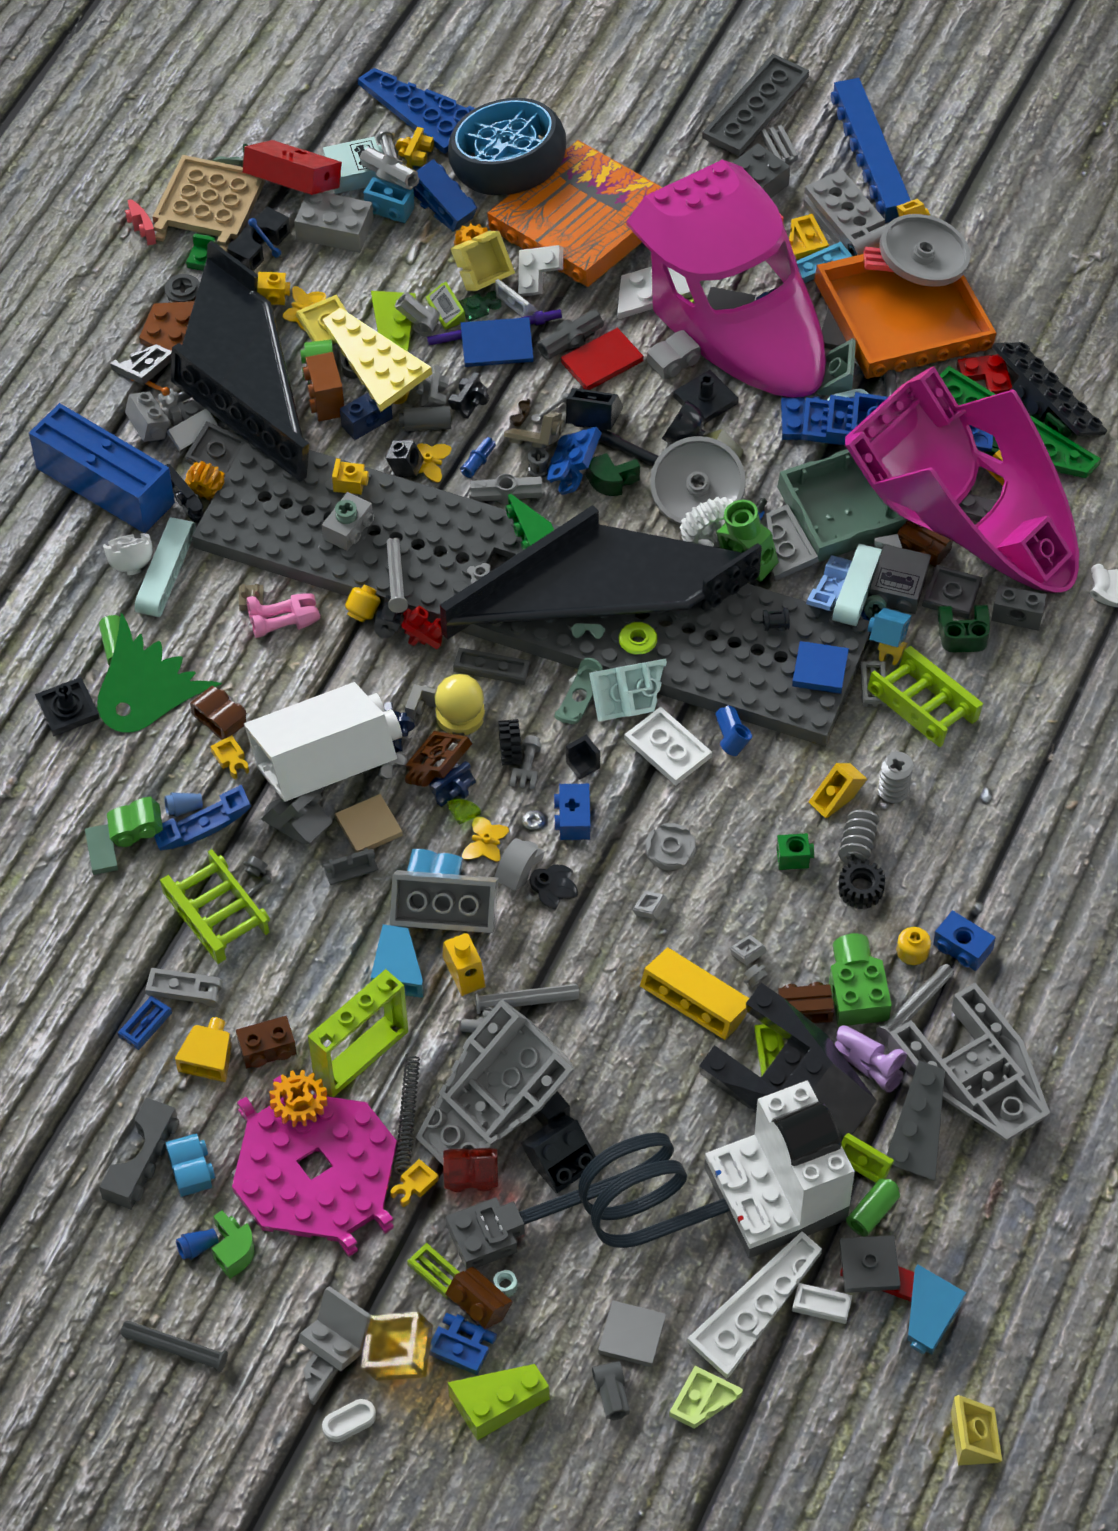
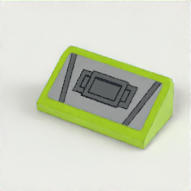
M447 282L442 283L426 296L428 304L439 312V322L444 330L465 322V311Z

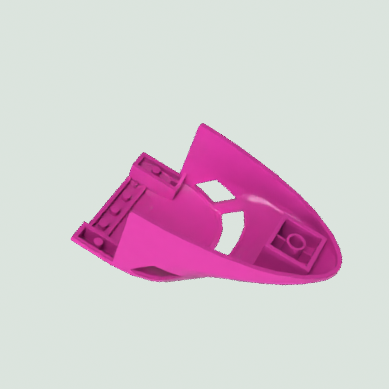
M722 159L646 195L627 219L626 225L651 251L652 301L655 314L675 333L684 330L700 346V354L708 361L750 386L774 395L786 397H805L816 392L823 383L826 371L823 334L778 208L764 189L742 166ZM764 261L771 266L783 281V285L754 302L734 309L714 310L710 306L700 284V281L720 280L737 275ZM668 267L685 277L694 303L676 291Z
M933 366L902 384L845 437L846 448L871 487L882 501L899 516L953 540L996 570L1033 589L1060 593L1069 590L1074 585L1079 570V548L1070 506L1043 440L1015 390L958 405ZM969 425L995 437L1003 461L977 449ZM979 467H983L1003 477L1005 482L1000 498L977 524H974L959 504L974 486Z

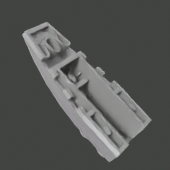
M502 999L466 1040L463 1046L464 1051L459 1060L455 1061L451 1069L453 1072L446 1085L443 1084L435 1106L431 1107L416 1136L450 1173L456 1172L539 1112L575 1070L568 1057L538 1027Z

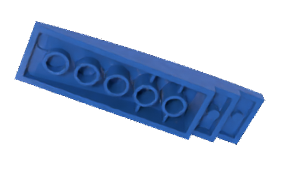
M855 392L854 398L830 395L829 400L806 397L801 440L845 445V437L888 397ZM969 425L977 449L981 452H991L993 435Z

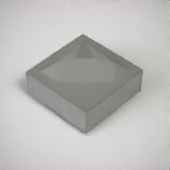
M644 891L633 908V912L636 916L656 920L668 903V899L664 894Z
M751 935L730 947L731 954L746 966L767 953L765 945Z

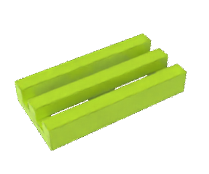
M426 1243L407 1261L408 1266L443 1297L448 1299L449 1297L445 1294L452 1280L424 1257L423 1254L427 1253L453 1277L460 1272ZM417 1260H419V1261H420L425 1267H427L434 1275H436L442 1282H444V1283L447 1285V1287H445V1286H444L442 1283H440L434 1276H432L425 1268H423V1267L417 1262Z

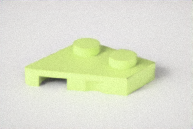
M694 1366L672 1406L669 1416L695 1429L739 1399L743 1394V1389Z

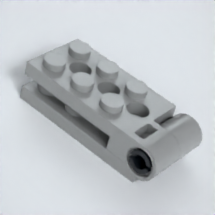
M843 170L805 186L804 193L808 197L804 198L803 205L813 214L817 222L835 243L842 242L852 256L864 254L865 247L880 248V239L887 226L885 219Z

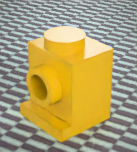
M336 458L332 474L333 492H349L362 495L363 486H367L369 480V472L365 471V464L341 462V459Z

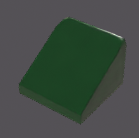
M1050 413L1046 414L1045 425L1066 438L1072 434Z

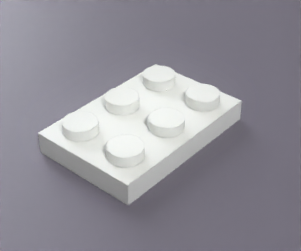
M659 707L624 734V740L675 786L712 758V751L662 707Z

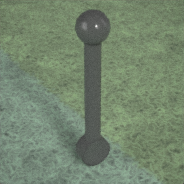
M264 875L262 881L247 893L248 896L251 897L261 887L270 884L271 877Z

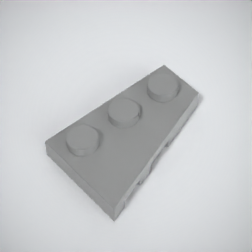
M788 504L766 514L768 529L773 535L779 561L773 569L775 581L819 562L816 552Z

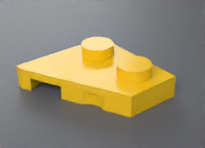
M813 214L791 219L789 241L796 260L829 247Z

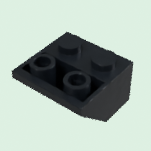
M572 388L566 398V423L573 424L576 427L587 426L597 427L602 431L611 430L623 409V404L618 394Z
M565 1114L521 1142L532 1166L555 1193L560 1192L578 1180L587 1165L596 1157L578 1120Z

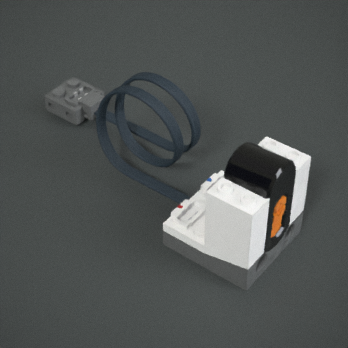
M807 1080L758 1099L755 1135L705 1153L704 1168L720 1199L718 1201L633 1233L615 1235L600 1229L601 1220H619L639 1214L667 1200L685 1184L687 1174L683 1165L679 1161L669 1160L674 1152L670 1138L664 1133L655 1132L626 1139L598 1154L583 1171L579 1180L578 1190L520 1212L514 1201L500 1206L497 1197L447 1215L446 1226L465 1269H468L472 1266L477 1268L517 1253L515 1237L525 1234V1224L583 1203L585 1210L591 1215L592 1225L598 1238L606 1245L615 1248L639 1246L727 1213L748 1258L790 1243L800 1232H804L808 1236L846 1221L849 1214L855 1171L842 1148L840 1133L830 1110L824 1103L818 1101ZM663 1146L655 1155L636 1167L591 1184L602 1169L620 1157L641 1149ZM676 1173L664 1185L645 1196L622 1205L607 1207L615 1197L635 1184L657 1176ZM597 1197L594 1205L588 1202V1200Z

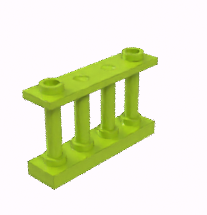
M911 645L904 650L898 669L885 678L874 670L871 672L867 690L939 748L943 746L949 726L962 717L973 724L979 719L984 704ZM906 674L911 675L918 681L904 692H901L893 685V683ZM927 688L936 696L920 707L911 698ZM943 703H946L955 710L941 721H937L929 714Z
M211 849L208 851L210 862L208 866L181 882H174L167 875L160 879L163 894L215 962L219 964L226 960L224 950L227 948L226 945L258 926L265 935L270 933L268 926L270 918L263 908L259 910L230 873L228 864L223 856H217ZM214 873H217L223 883L194 900H188L184 895L186 890ZM229 890L237 898L236 901L208 918L205 916L202 918L198 913L199 908ZM243 908L251 916L250 919L222 936L219 934L216 936L212 932L214 925Z

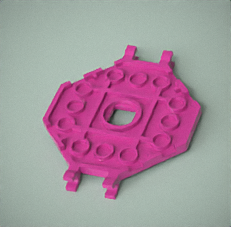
M278 1076L277 1078H275L273 1080V1083H281V1077ZM247 1097L237 1102L240 1107L238 1111L247 1121L232 1189L262 1231L289 1232V1235L309 1238L311 1236L325 1237L329 1241L339 1242L345 1253L350 1257L358 1251L355 1246L357 1241L351 1233L375 1219L384 1233L394 1228V1225L391 1223L393 1218L384 1210L397 1148V1140L367 1102L327 1097L328 1104L323 1106L324 1114H316V1122L308 1119L307 1126H303L302 1122L299 1121L296 1127H293L291 1120L283 1124L282 1116L276 1118L274 1116V1109H271L270 1106L256 1113ZM281 1097V1103L285 1107L286 1102H284V1098ZM313 1152H321L332 1167L310 1180L298 1162Z

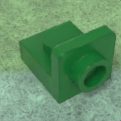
M196 233L193 235L194 246L186 261L187 268L204 270L207 260L208 243L213 241L216 244L214 237Z

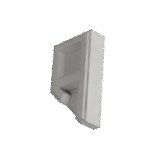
M316 1353L313 1354L303 1368L310 1403L315 1405L338 1371L337 1368Z

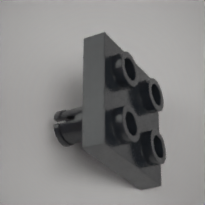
M81 677L35 694L53 737L100 719L99 713Z

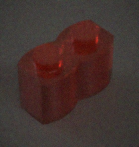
M448 1149L443 1151L445 1189H450L452 1192H463L467 1188H477V1190L485 1192L498 1187L497 1149Z

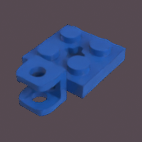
M597 427L566 434L558 440V445L547 470V480L550 483L558 480L561 481L558 488L561 495L575 492L579 487L583 477L580 470L589 467L602 434Z

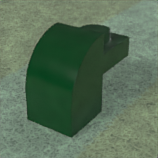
M608 453L591 459L590 465L586 469V477L597 492L606 496L622 495V486L640 481V464L635 459L614 466Z

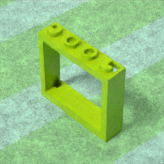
M388 970L382 971L308 1035L315 1081L322 1079L323 1087H326L327 1094L330 1097H335L409 1032L404 984ZM383 1007L384 1016L332 1061L331 1051ZM395 1026L398 1027L400 1030L395 1032L391 1028ZM329 1040L332 1043L326 1048L323 1043Z

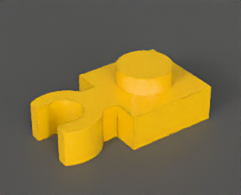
M232 735L210 746L211 752L223 769L229 766L233 779H238L236 770L239 768L244 769L246 774L249 773L248 763L243 760L245 758L244 752Z
M418 1159L400 1176L403 1184L395 1185L391 1189V1197L395 1198L398 1194H404L405 1197L400 1202L401 1206L405 1207L411 1202V1196L414 1193L418 1197L424 1195L439 1180V1175Z

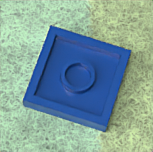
M800 641L792 687L841 694L849 648Z

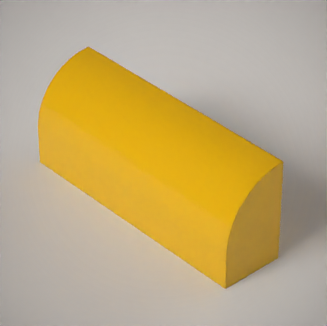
M668 947L644 968L640 987L724 1040L738 1028L747 1014L746 1002L749 1000L747 996Z

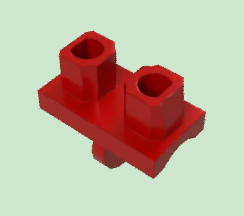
M420 605L412 611L407 609L403 614L404 620L401 627L405 629L404 633L410 636L408 643L412 646H415L418 642L423 645L427 643L437 650L441 646L443 637L441 633V619L436 618L433 623L427 621L429 613Z

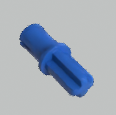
M490 437L484 439L476 450L470 452L469 459L460 468L461 473L467 478H472L481 465H485L487 462L486 458L495 448L496 442Z

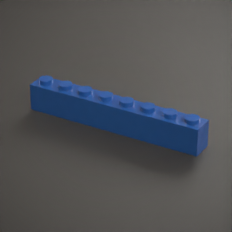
M860 78L834 82L831 102L837 107L838 119L843 121L845 136L850 138V148L852 152L855 151L858 167H862L864 182L869 184L870 197L876 201V210L885 219V223H889L899 217L897 206L911 201Z

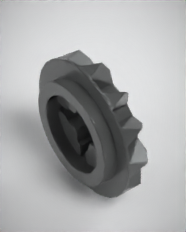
M189 274L175 275L166 282L165 294L168 300H173L174 302L194 301L200 282L196 277ZM181 285H183L185 288L184 293H181L180 291Z

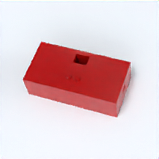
M270 140L244 147L242 172L313 195L340 187L342 162Z

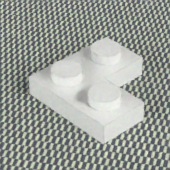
M556 245L519 250V295L531 296L542 294L543 272L563 270L564 247Z

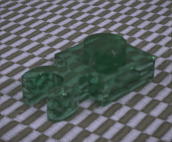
M496 291L488 292L485 297H481L478 293L459 300L468 322L489 315V309L496 310L502 307L501 299L496 297Z

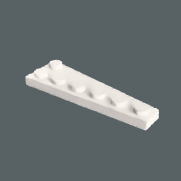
M800 1232L687 1338V1343L727 1379L821 1255L822 1248L804 1232Z

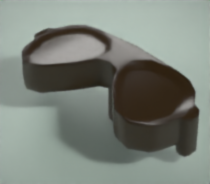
M527 398V400H522L518 403L521 413L509 417L511 424L520 426L524 423L531 411L530 399Z

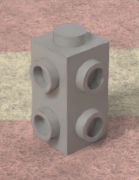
M151 392L129 394L125 413L143 442L165 439L167 429L169 428V419Z

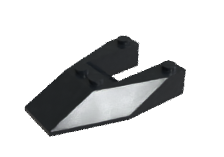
M760 983L746 1002L747 1013L787 1039L788 1042L762 1077L715 1045L699 1065L700 1075L755 1113H757V1101L759 1098L808 1080L820 1103L817 1135L822 1136V1129L826 1128L832 1140L842 1142L846 1134L850 1133L853 1135L877 1100L828 1035L782 996L763 983Z

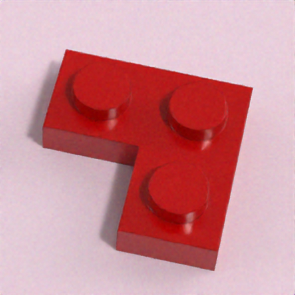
M998 354L957 360V367L960 373L973 381L985 380L986 388L991 392L999 394L1011 390L1012 384L1006 363Z

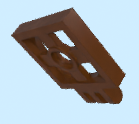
M433 731L406 763L405 766L409 773L405 777V782L411 785L427 787L435 777L445 778L472 745L469 737ZM452 743L458 744L453 751L447 750ZM442 751L439 755L434 756L437 752ZM425 756H428V759L422 764ZM445 759L439 767L434 766L437 761Z

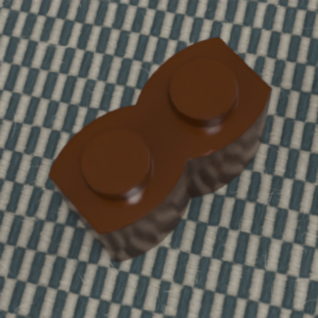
M210 686L190 702L191 713L203 725L209 727L221 740L234 735L247 722V713L244 707L239 703L235 704L229 700L228 694L223 689Z

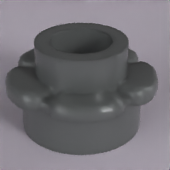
M250 856L247 862L244 861L243 864L247 866L245 871L251 876L259 878L260 874L266 875L265 870L268 864L261 859Z

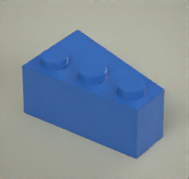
M433 159L417 170L420 179L417 186H414L412 189L414 196L421 201L420 206L426 209L429 207L436 213L434 217L452 232L473 219L477 210L475 202L472 198L467 197L461 190L460 185L447 175L442 165Z

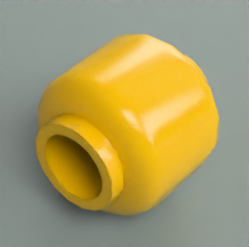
M365 584L362 588L354 587L345 603V608L348 610L347 615L361 622H365L366 619H373L381 603L380 598L375 595L377 590Z
M919 927L904 929L898 936L896 948L900 960L908 965H920L925 962L930 953V936Z

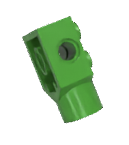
M737 500L729 504L724 511L725 523L716 532L719 545L722 549L744 553L759 543L762 546L760 575L756 580L761 582L779 563L773 535L769 529L761 524L757 507L753 502Z
M853 933L837 938L833 942L836 963L831 966L829 977L837 1026L888 1021L892 1005L883 961L872 957L867 936Z

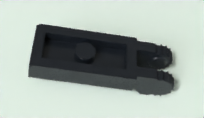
M166 464L170 470L176 501L180 506L184 505L188 509V517L192 521L199 523L204 515L202 502L170 464Z

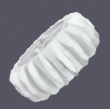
M716 497L714 500L708 499L707 502H700L699 506L692 507V511L686 513V518L681 520L682 524L679 527L683 541L720 547L716 532L725 523L724 511L733 500L726 497L721 499Z

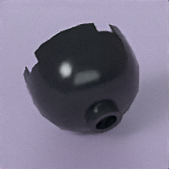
M687 400L662 439L669 444H673L684 438L703 436L706 431L702 429L705 421L701 410Z

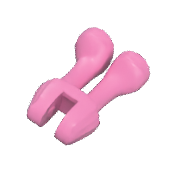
M311 593L291 595V599L272 605H261L254 596L246 598L248 614L255 638L263 637L269 632L288 625L295 624L297 629L300 630L320 619L318 608L315 607V596ZM285 613H290V614H287V615H284V616L271 618V617H274V616H277V615H281V614H285Z

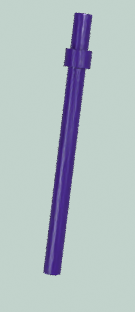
M560 309L544 313L543 311L533 312V315L520 318L529 317L530 325L535 324V326L545 324L546 321L562 318V313ZM461 330L428 336V345L462 339Z

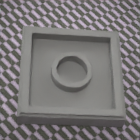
M612 1301L598 1354L652 1367L666 1314Z

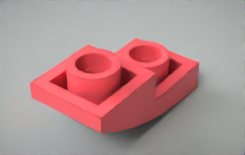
M132 199L127 200L129 207L128 210H125L127 222L132 223L134 231H140L141 238H146L148 246L156 244L154 227L149 216Z

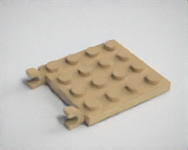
M182 155L153 215L154 231H157L155 235L156 240L164 242L167 227L170 226L218 236L217 244L227 252L231 239L235 240L244 229L266 180L243 173V167Z

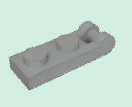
M151 968L145 991L146 995L198 1002L209 1007H215L219 1000L217 993L221 990L223 981L214 976ZM201 987H207V988H208V991H207V992H205V991H200V990H201Z

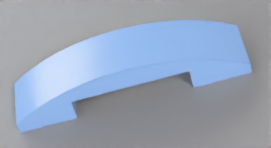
M831 555L825 566L822 579L817 588L813 589L806 604L832 611L835 608L852 561Z

